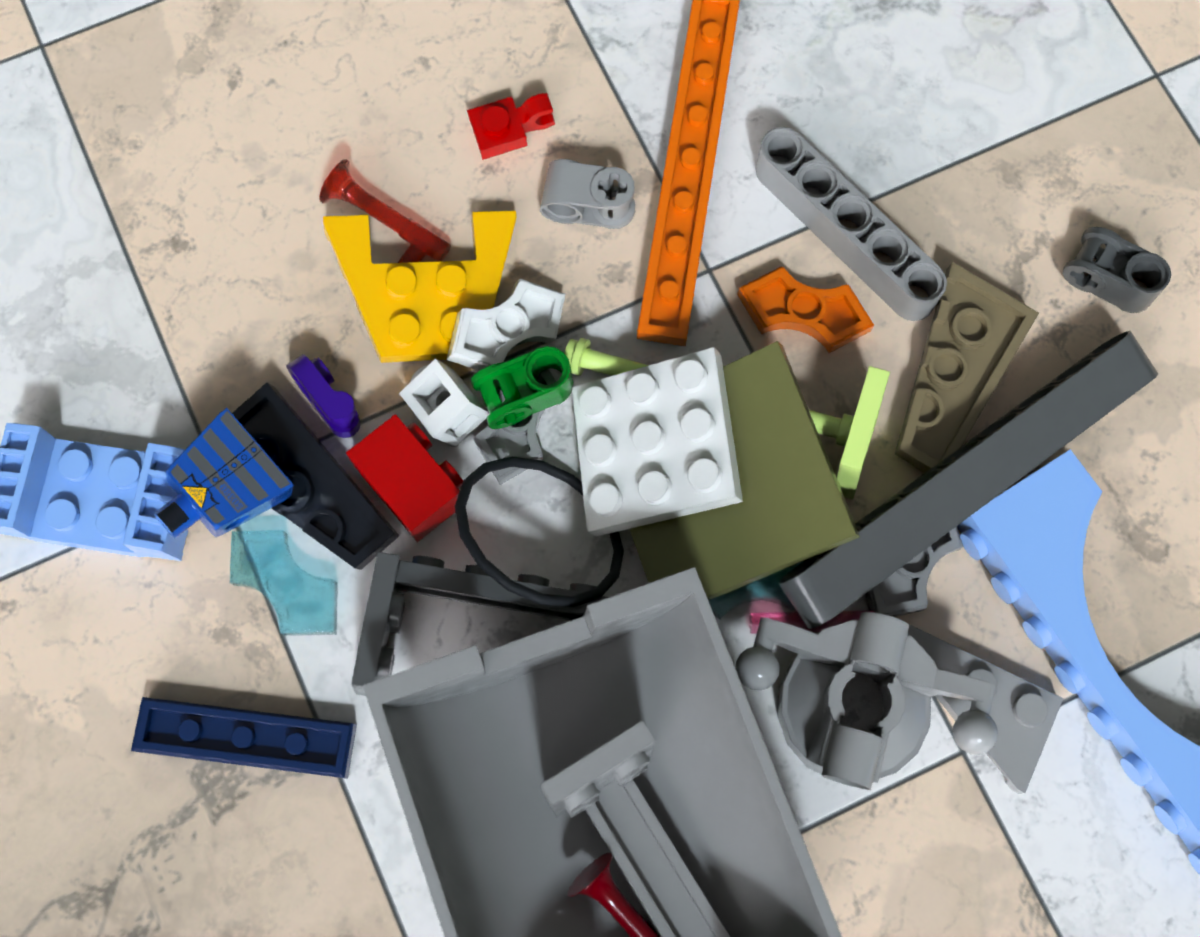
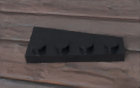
M268 382L265 383L232 413L294 484L292 495L271 509L300 527L303 532L358 570H362L377 557L378 552H382L400 536L274 386Z

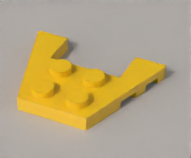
M516 211L472 212L471 226L474 260L373 264L371 260L368 215L323 216L325 235L332 245L338 259V265L344 279L347 280L356 301V307L380 363L430 361L434 359L446 360L457 313L462 308L486 310L494 307L517 218Z

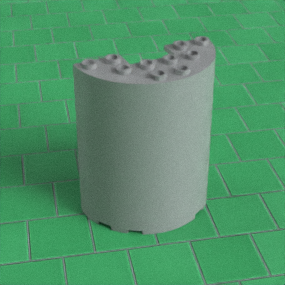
M695 567L587 605L583 617L479 653L477 645L363 685L444 937H630L612 915L596 900L583 894L573 897L568 896L567 891L576 877L590 863L601 855L610 853L585 810L574 817H570L569 813L565 812L556 818L544 797L540 785L642 720L655 739V744L650 757L651 762L647 764L648 769L633 780L729 936L842 937ZM612 858L610 873L616 886L661 937L616 861Z

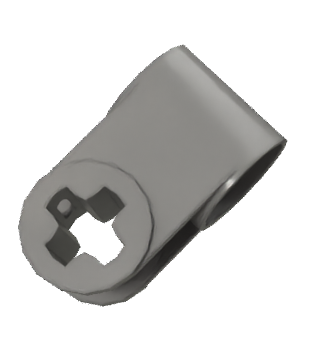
M569 159L554 160L549 163L540 212L547 219L562 224L578 223L619 229L627 226L635 215V201L633 199L635 194L634 181L627 171L618 167L582 164ZM614 180L618 181V187H614ZM608 210H613V217L609 216Z

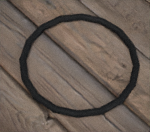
M512 456L483 463L463 480L455 504L460 538L478 567L505 590L539 605L576 607L601 598L619 578L624 555L619 531L609 533L614 551L609 574L595 589L574 596L542 594L512 581L486 559L470 533L466 512L467 501L472 486L488 472L509 467L539 470L568 483L583 496L582 481L573 474L542 460Z

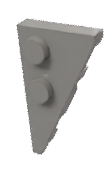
M909 624L908 635L912 636L935 661L937 669L966 675L996 685L990 716L997 725L998 739L994 747L986 754L1007 779L1005 783L1012 791L1018 794L1026 793L1064 698ZM942 695L935 696L955 721L960 714L970 710L971 701Z

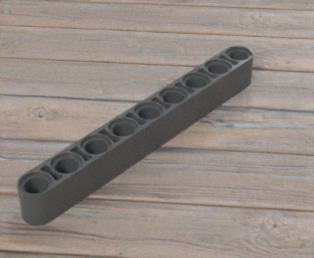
M1126 331L1111 338L855 523L860 535L859 538L804 560L784 575L778 584L807 628H815L826 623L1157 377L1158 372L1131 331Z

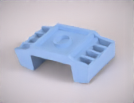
M6 423L0 446V534L27 538L43 543L135 557H154L182 561L188 529L177 538H173L161 525L154 513L177 496V493L167 482L166 471L186 449L148 443L146 452L56 439L40 426Z

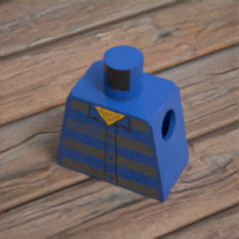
M226 408L219 413L167 469V482L177 493V496L157 510L154 515L173 538H177L198 520L204 524L214 537H219L288 499L292 495L294 484Z

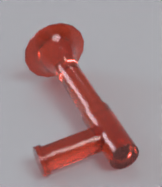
M348 159L342 160L333 168L321 188L319 195L321 203H326L330 199L346 201L398 233V236L410 243V246L397 263L421 262L426 254L437 262L443 261L451 248L450 243L364 190L352 178L349 171L350 161Z

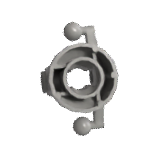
M863 612L859 620H851L823 629L819 634L762 617L753 647L745 649L736 661V672L741 683L752 690H764L772 686L779 676L780 666L777 657L772 653L774 644L798 654L791 661L779 686L777 716L787 745L804 765L821 774L822 777L841 784L871 790L873 782L878 783L879 778L897 773L919 753L930 728L932 696L942 695L971 701L970 710L960 714L953 725V738L963 751L975 755L987 753L994 747L998 739L997 725L990 716L996 685L966 675L937 669L935 661L912 636L908 635L909 624L892 616ZM854 672L873 679L879 686L878 689L881 691L884 699V713L880 722L869 729L871 733L839 725L840 719L846 715L842 704V692L846 683L855 677L856 673Z

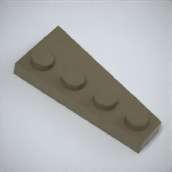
M954 262L946 270V291L935 309L895 455L923 472H927L962 447L1039 312Z

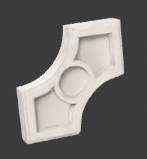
M519 279L514 284L507 301L501 305L486 310L462 308L457 313L446 360L482 370L490 365L504 362L507 353L520 344L527 342L551 344L557 337L566 294Z

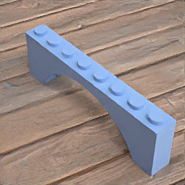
M1070 449L992 499L957 526L961 532L960 539L967 553L973 559L981 560L992 575L991 584L997 595L1005 603H1012L1023 618L1022 626L1031 642L1038 648H1044L1056 664L1054 671L1061 684L1069 692L1077 693L1089 710L1087 718L1094 730L1104 739H1110L1123 757L1120 759V763L1127 776L1138 786H1144L1156 803L1154 811L1160 822L1170 832L1180 836L1191 852L1188 855L1191 865L1200 875V746L1168 727L1134 696L1113 668L1097 638L1085 597L1083 550L1087 528L1102 490Z

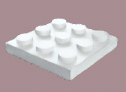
M714 347L572 387L588 533L597 537L743 502L722 357Z

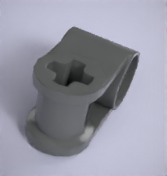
M1090 227L1085 230L1081 238L1082 247L1075 260L1069 261L1063 269V276L1069 284L1079 290L1089 292L1128 313H1140L1146 310L1170 283L1171 279L1170 266L1165 259L1121 238L1117 233L1103 227ZM1101 244L1106 245L1105 249L1100 247ZM1133 278L1144 282L1147 288L1140 287L1134 282Z

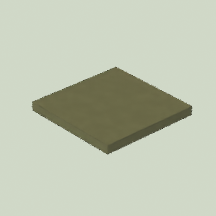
M778 341L723 366L743 502L631 528L630 532L648 584L695 567L709 601L860 537L783 345Z

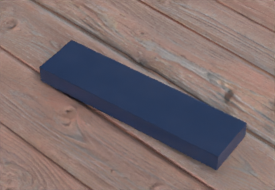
M142 697L131 751L348 779L357 725L347 722Z

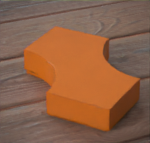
M781 266L738 289L737 295L761 334L779 329L800 331L819 341L828 353L871 332L874 327L872 320L851 287L847 284L832 289L813 288L795 280Z

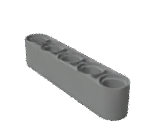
M786 127L774 128L767 132L762 139L755 168L760 182L899 316L910 321H919L928 317L946 291L947 280L942 269L799 133ZM771 156H784L789 161L778 162L774 160ZM805 188H817L823 195L810 194ZM838 220H850L858 228H846ZM873 253H885L890 256L893 262H881ZM915 285L923 288L928 297L915 295L909 286Z

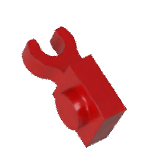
M547 93L530 97L518 108L515 106L513 97L510 96L467 110L482 160L526 147L528 144L525 133L543 130L555 125L552 115L553 108Z

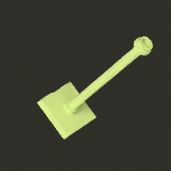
M580 338L579 341L570 339L564 352L569 359L571 373L578 376L582 375L584 369L613 376L649 366L590 349V340ZM869 366L854 416L844 413L842 418L809 410L818 434L836 438L835 444L845 447L837 475V481L845 498L854 499L890 371Z

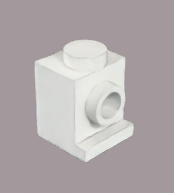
M437 359L418 369L413 374L410 383L399 393L431 436L453 447H456L489 415L487 407L480 403L456 371Z

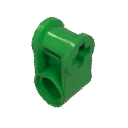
M545 346L507 362L493 364L480 370L471 378V384L473 389L480 391L489 412L486 419L489 428L501 429L514 425L532 414L559 405L567 400L572 393L573 379L569 359L564 352L555 347ZM545 369H557L562 373L560 379L554 384L545 385L536 381L539 373ZM498 390L502 391L505 397L504 402L500 400L497 393Z

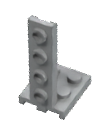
M643 720L540 785L544 797L556 818L565 812H568L570 817H574L585 810L661 937H730L633 780L648 769L647 764L651 762L650 757L655 744V739Z

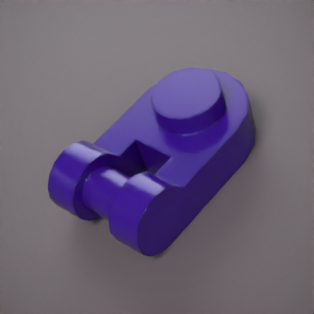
M302 354L286 364L289 374L299 389L336 436L350 438L359 431L361 421L352 396L347 392L334 391L330 385L335 380L319 357L310 361L305 354Z

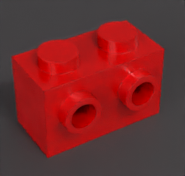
M395 414L348 450L346 454L357 471L418 543L455 513V504L463 479L447 460L440 465L437 464L427 452L433 446L415 422L406 427Z

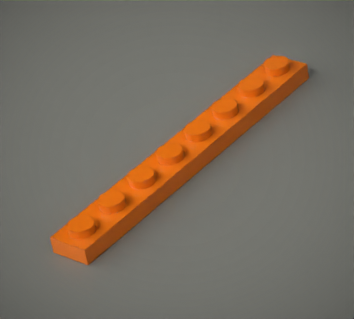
M740 0L692 1L637 330V339L686 347Z

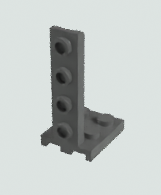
M378 552L351 685L356 694L366 696L363 685L392 675L395 660L394 648L387 647L390 632L400 633L405 608V594L398 593V591L570 621L583 617L587 605L609 597L602 596L599 599L576 607L539 605L505 590L479 568L478 565H466L465 572L444 568L445 562L434 557L417 555L413 556L412 562L400 560V555ZM519 574L517 581H515L542 594L574 596L596 588L593 585L580 583L570 584L569 590L549 587V579L530 574Z

